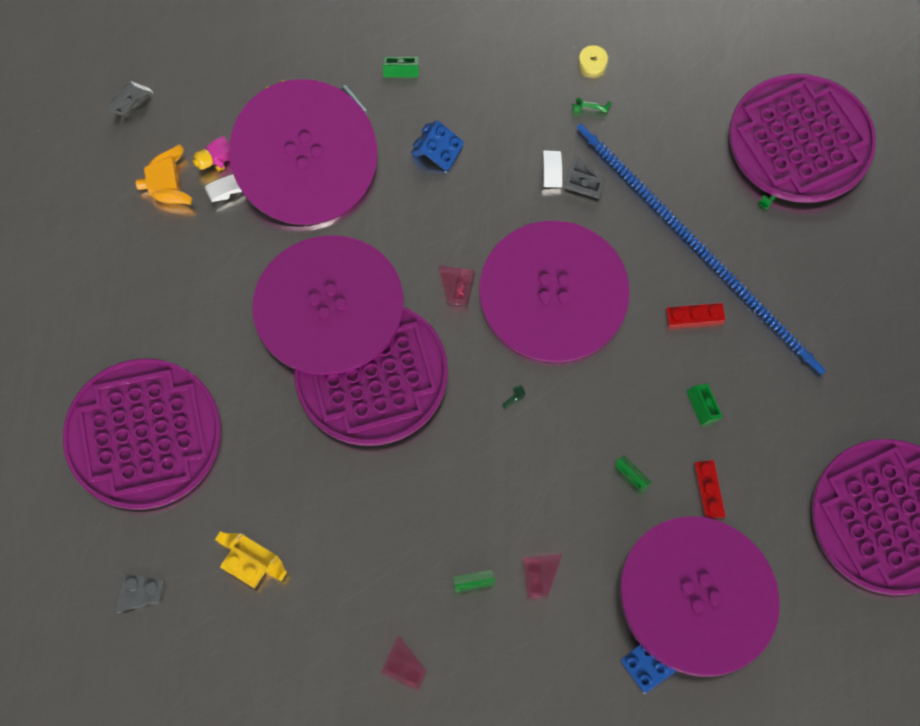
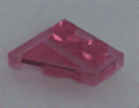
M562 554L523 558L528 599L548 597Z
M397 636L381 673L419 690L427 670L403 642L401 637Z

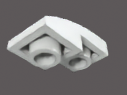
M542 151L543 187L562 188L561 151Z
M234 175L223 177L205 186L211 202L229 199L230 194L242 192L236 183Z

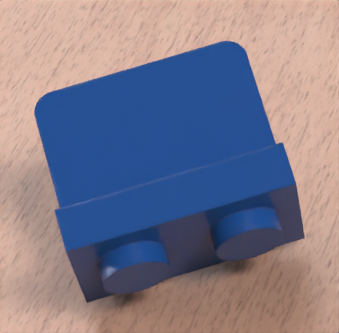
M438 120L427 123L421 130L422 135L413 143L414 148L411 154L415 157L425 154L443 170H448L464 142Z
M641 645L622 658L623 665L645 693L676 672V670L656 660Z

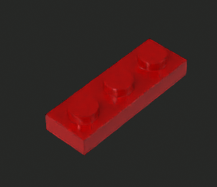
M723 302L666 308L668 328L724 323L726 320Z
M715 461L695 462L694 468L704 517L714 520L725 518Z

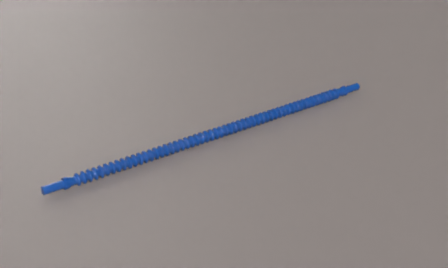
M580 123L577 129L588 139L587 142L596 147V151L599 150V154H603L602 157L606 158L607 162L610 161L609 165H613V169H617V172H620V176H624V180L627 179V183H631V187H635V191L638 190V194H642V198H646L645 201H649V205H653V209H657L656 212H660V216H664V220H668L667 223H671V227H675V231H679L678 234L683 235L682 239L686 238V243L690 242V246H694L693 250H697V254H701V258L704 257V261H708V265H712V269H716V273L719 272V276H723V280H727V284H731V288H735V292H739L738 295H742V299H746V303H750V307H754V311H758V315H762L761 319H766L765 323H769V327H773V331L776 330L777 335L780 334L781 339L784 338L785 343L788 342V346H792V350H796V354H800L805 363L808 362L820 375L824 374L826 369L813 357L812 353L805 349L806 346H802V342H798V338H794V334H790V330H786V326L783 327L782 322L779 323L778 318L775 319V315H771V311H767V307H763V303H759V299H755V295H751V291L748 292V288H744V284H740V280H736V276H732V272H728L729 268H724L725 264L721 265V260L717 261V257H713L714 253H710V249H706V245L703 246L702 241L699 242V238H695V234H691V230H687L688 227H684V223H680V219H676V215L673 216V212H669V208H665V204H661L662 201H658V197H654V193H650L651 190H647V186H643L644 183L639 182L640 179H636V175H632L633 172L628 171L629 168H625V164H621L622 160L618 161V157H614L615 153H611V149H607L608 146H604V142H600L595 134L593 135Z

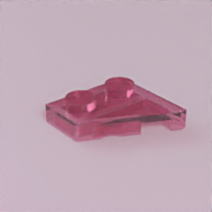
M439 265L449 305L467 307L475 271Z

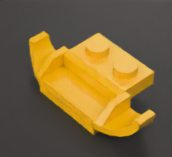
M220 531L215 538L218 543L230 550L220 567L255 589L265 573L279 581H282L287 574L282 561L276 554L244 534Z

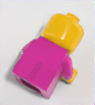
M225 136L214 140L205 149L194 153V160H192L194 166L203 170L213 164L216 165L218 172L225 170L224 162L230 161L229 142Z

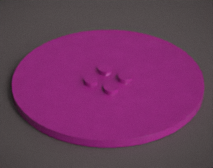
M785 74L772 77L757 84L742 97L731 118L729 144L738 167L757 187L784 200L808 203L838 197L861 181L867 173L875 154L876 134L872 119L864 105L843 86L829 79L811 74Z
M287 80L262 90L241 110L231 132L229 143L230 164L240 190L261 212L278 221L289 224L314 225L328 222L345 214L365 195L376 170L377 141L374 129L366 113L347 93L335 86L317 80Z
M555 220L531 223L516 229L504 237L486 259L479 286L481 308L493 333L513 351L533 360L551 363L578 360L593 354L606 345L614 337L624 321L630 295L626 269L614 248L600 235L584 226Z
M338 235L309 238L282 251L268 264L261 274L254 291L252 303L254 324L261 341L268 351L279 361L293 369L317 375L348 372L376 358L394 338L399 329L404 310L401 281L390 261L373 246L355 238Z
M404 307L402 320L394 338L383 352L367 364L348 372L332 375L309 374L295 369L294 379L296 392L304 411L323 432L346 443L375 446L392 443L411 435L433 416L446 391L448 364L442 341L433 327L419 314Z
M151 358L120 362L106 368L91 378L73 399L63 427L65 458L71 472L81 486L95 498L106 504L130 510L158 508L187 495L208 474L216 459L221 440V422L218 408L203 382L193 373L177 364Z
M869 440L844 450L822 472L813 494L812 522L822 551L843 576L869 591L891 596L920 593V446L902 440Z
M696 516L667 520L651 528L636 542L623 565L620 578V600L627 624L641 646L656 660L671 669L699 677L721 676L735 672L756 659L765 650L775 633L779 618L780 599L774 573L759 548L743 533L730 525L711 518Z

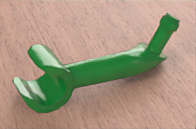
M577 98L576 103L579 105L572 103V109L578 112L582 107H589L607 113L612 103L609 101L604 107L599 103L583 102L581 98Z
M763 195L762 200L758 204L767 209L775 196L770 195L767 197Z

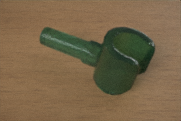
M522 385L513 388L515 395L502 404L504 408L514 400L525 396Z

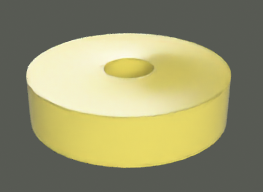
M592 45L581 51L579 65L585 72L597 74L602 72L607 66L608 55L603 48Z

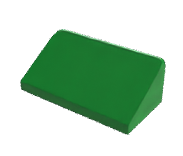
M383 57V77L419 76V57Z
M708 383L694 385L686 391L700 425L723 418Z
M625 455L616 460L615 467L641 492L652 483Z
M492 570L455 576L453 577L455 591L459 592L494 585L495 578Z

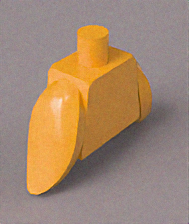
M181 144L157 155L150 161L148 166L144 168L145 178L136 180L138 190L147 189L151 197L162 203L191 205L192 198L186 193L181 192L176 165L184 151Z

